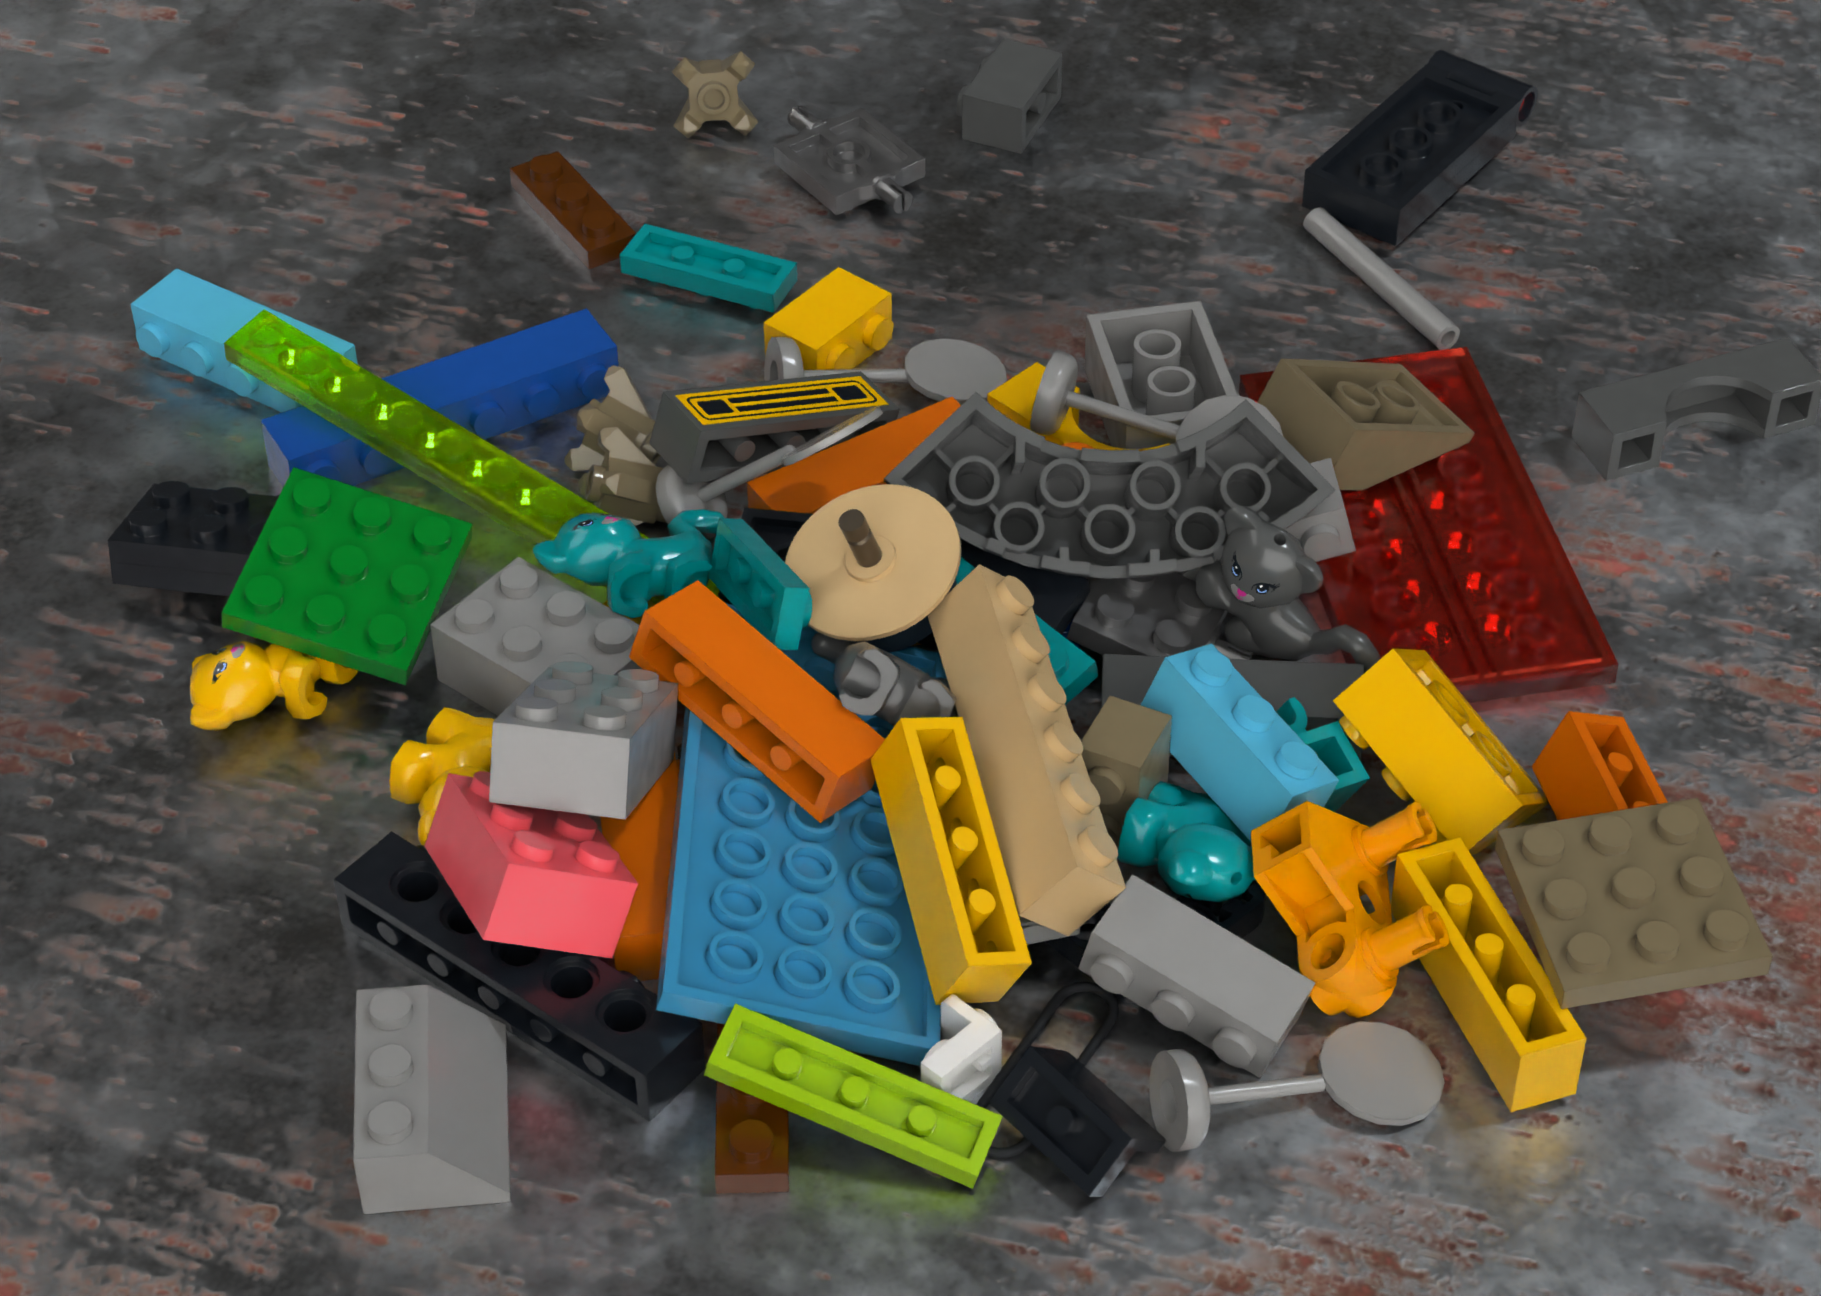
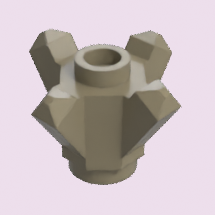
M741 51L723 60H700L697 62L684 57L672 73L687 87L688 98L673 126L689 139L700 129L705 121L727 120L735 130L746 136L759 121L739 98L737 84L748 76L755 63Z
M613 365L608 368L604 377L610 390L603 402L593 398L589 404L583 406L577 413V430L585 435L580 447L570 449L564 458L565 464L572 471H589L592 464L602 466L605 452L597 445L598 435L602 428L618 427L655 466L661 457L649 444L655 420L652 419L627 369Z
M618 427L602 428L599 431L597 445L605 452L602 466L592 464L589 473H584L578 482L580 494L585 496V500L594 502V513L620 516L631 520L634 526L641 523L654 524L655 521L667 523L657 503L655 488L658 474L663 468L656 467Z

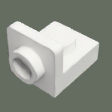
M954 994L941 1002V1041L937 1042L927 1052L923 1061H921V1082L968 1102L986 1089L1001 1071L1002 1030L997 1026L993 1018L979 1008L973 1009Z

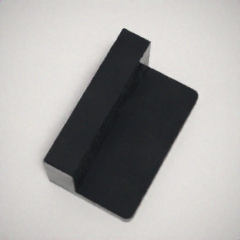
M1030 1046L989 1101V1104L1088 1196L1102 1197L1136 1151L1158 1153L1166 1142L1165 1138L1072 1054L1064 1050Z

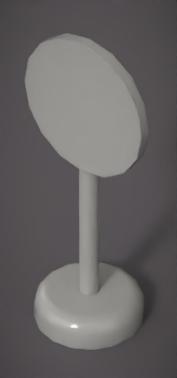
M771 337L767 345L764 365V381L861 371L873 383L909 382L914 389L930 399L942 401L953 396L961 405L975 392L987 401V394L1005 383L1007 376L1005 366L996 355L987 349L964 340L947 338L927 340L912 347L905 356L904 368L804 370L801 351L795 340L788 337Z
M1059 350L1053 353L1043 373L1030 420L1031 431L1047 436L1052 435L1060 428L1069 407L1173 440H1179L1212 425L1247 399L1283 436L1280 423L1265 406L1248 397L1223 395L1207 399L1189 411L1181 425H1177L1075 393L1074 390L1078 376L1077 361L1069 353Z
M879 405L870 408L823 432L797 448L793 445H786L717 480L686 483L668 464L658 474L655 487L657 503L663 518L669 524L680 512L697 509L721 512L727 518L728 509L724 493L783 464L786 467L811 456L881 416L883 412ZM701 533L707 540L716 536V534Z
M1358 1021L1338 1027L1324 1040L1317 1062L1319 1074L1208 1087L1201 1066L1190 1053L1182 1049L1159 1052L1151 1066L1149 1097L1156 1130L1166 1140L1164 1146L1171 1152H1179L1197 1148L1202 1144L1209 1129L1211 1105L1327 1091L1334 1102L1358 1118L1378 1125L1404 1126L1423 1120L1438 1106L1445 1081L1438 1059L1425 1043L1411 1033L1383 1022Z

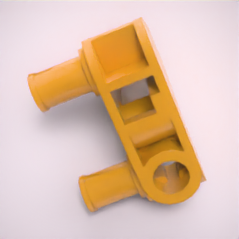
M1306 801L1251 830L1254 878L1296 935L1300 974L1316 983L1310 997L1317 1007L1329 1016H1335L1341 1012L1346 1013L1349 1017L1356 1018L1371 1015L1391 997L1396 986L1400 967L1436 949H1442L1449 944L1448 931L1444 921L1437 911L1432 912L1430 905H1424L1416 912L1392 923L1387 874L1389 864L1397 859V854L1430 845L1437 840L1435 824L1425 808L1421 810V804L1418 802H1413L1398 813L1368 827L1358 821ZM1365 894L1368 895L1375 909L1370 914L1366 912L1360 900V897Z

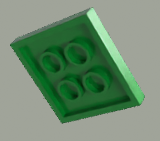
M293 467L221 612L222 627L406 685L431 631L430 624L435 621L470 544L473 524Z

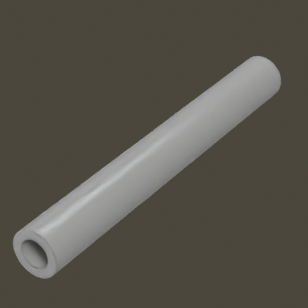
M1317 207L1307 214L1303 223L1304 229L1439 350H1447L1456 343L1460 335V329L1322 207Z

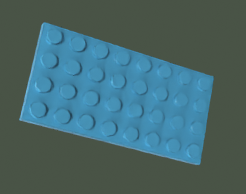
M727 604L744 620H746V618L736 609L734 605ZM808 625L804 628L802 627L798 650L781 651L840 700L839 692L833 680L835 664L816 655L811 646L813 636L819 632ZM911 646L899 651L890 652V654L929 674L930 677L947 679L939 653ZM685 706L656 1010L726 1024L736 1003L847 1051L921 1066V1061H923L927 1052L940 1041L941 1005H935L876 780L871 790L819 823ZM856 714L885 739L894 728L889 722L874 715Z

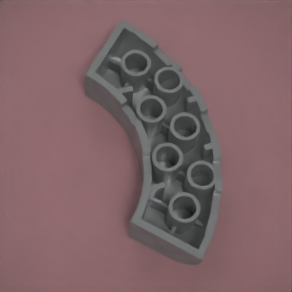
M977 392L964 402L883 480L887 484L908 486L934 497L946 508L953 518L960 538L988 553L1024 566L1059 574L1105 579L1154 577L1189 571L1219 562L1228 538L1224 516L1229 508L1246 506L1256 511L1263 520L1287 529L1303 519L1335 491L1320 473L1247 399L1229 414L1207 428L1176 440L1175 443L1143 451H1139V449L1101 450L1083 447L1082 450L1044 440V436L1015 423L996 410Z

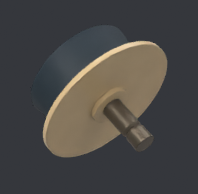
M893 484L872 485L840 495L818 509L795 535L787 552L785 563L810 588L812 614L808 624L809 627L828 637L849 641L853 644L865 641L890 653L910 647L932 633L928 614L956 586V576L961 561V540L953 518L946 508L934 497L908 486Z

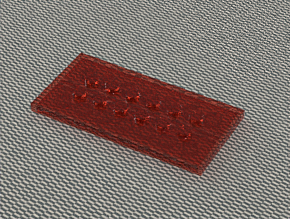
M1460 347L1348 361L1403 365L1475 434L1469 443L1364 490H1340L1356 551L1316 562L1323 572L1322 587L1317 592L1331 627L1335 628L1347 624L1367 635L1378 651L1380 659L1393 648L1425 650L1469 703L1615 683L1619 664L1468 348ZM1274 371L1240 375L1239 395L1258 402ZM1340 649L1347 664H1356L1351 653Z

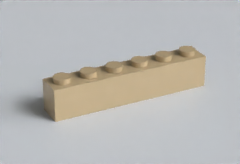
M979 564L928 614V619L950 691L957 698L955 707L958 717H963L1018 914L1030 921L1070 936L1126 889L1116 859L1118 857V849L1113 839L1108 835L1099 808L1100 796L1090 781L1082 757L1083 745L1073 730L1065 706L1066 694L1056 679L1048 655L1050 653V646L1040 631L1032 607L1034 605V598L1029 589L1016 577L1010 575L1004 577Z

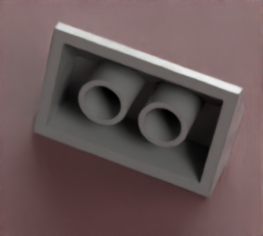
M428 984L356 990L353 1161L363 1215L511 1202L506 1025Z

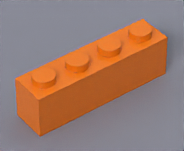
M951 396L813 454L794 464L747 482L748 508L814 514L822 506L847 492L862 487L887 484L883 481L884 478L950 417L961 404Z
M699 580L644 611L629 658L643 670L657 673L659 681L679 683L678 700L819 823L872 789L875 776L870 760L885 738L855 713L844 708L839 699Z
M1568 711L1531 766L1557 820L1668 803L1624 717Z
M675 750L672 763L626 819L600 816L602 835L610 846L619 853L621 861L638 883L614 952L615 969L630 972L640 981L659 979L680 759L675 758Z

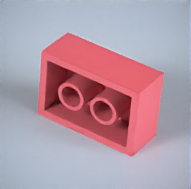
M479 771L474 773L473 777L448 773L424 847L481 938L487 941L613 958L638 883L621 861L619 853L610 846L599 831L597 823L589 815L491 803L489 802L490 772Z

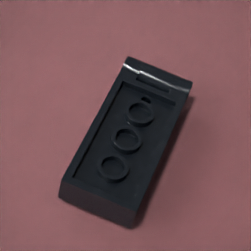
M1438 50L1422 69L1305 170L1302 207L1309 210L1322 207L1340 223L1366 233L1376 240L1397 246L1515 137L1516 126H1523L1533 113L1538 97L1537 88L1444 50Z
M181 481L154 483L108 539L112 583L230 596L279 495L252 494L239 487H225L218 490L194 488Z

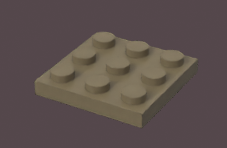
M1698 798L1497 831L1495 850L1561 1009L1768 975L1773 957Z

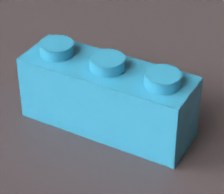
M1213 644L1164 658L1141 706L1172 715L1170 753L1251 843V830L1306 801L1321 807L1326 805L1339 779L1318 758L1316 752L1301 740L1275 712L1273 706L1259 695L1233 667L1230 660L1220 653Z

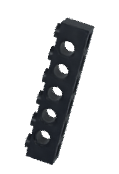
M391 831L334 878L341 922L344 927L463 1003L505 1024L507 1031L646 1120L651 1121L706 1069L702 1022L696 1018L656 1010L657 995L645 988L642 982L630 972L618 971L591 955L483 940L424 846H415Z

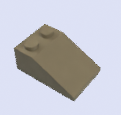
M1281 358L1257 402L1271 412L1280 423L1283 437L1309 463L1331 458L1340 490H1364L1469 443L1475 434L1401 364Z

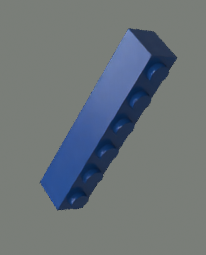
M586 308L261 420L268 465L282 487H284L293 467L352 486L364 483L588 404L593 398L599 400L607 397L610 390L604 377L609 367L613 365L619 367L617 345Z

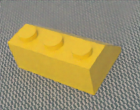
M1393 648L1333 700L1344 714L1339 719V723L1349 738L1363 750L1370 746L1386 765L1381 770V775L1389 787L1402 800L1407 802L1413 798L1415 802L1421 804V809L1425 808L1428 811L1437 831L1436 844L1460 837L1471 855H1475L1496 841L1498 830L1517 827L1549 803L1542 790L1425 650Z

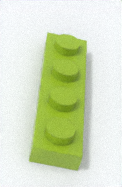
M736 1003L709 1057L704 1076L972 1189L1003 1117Z

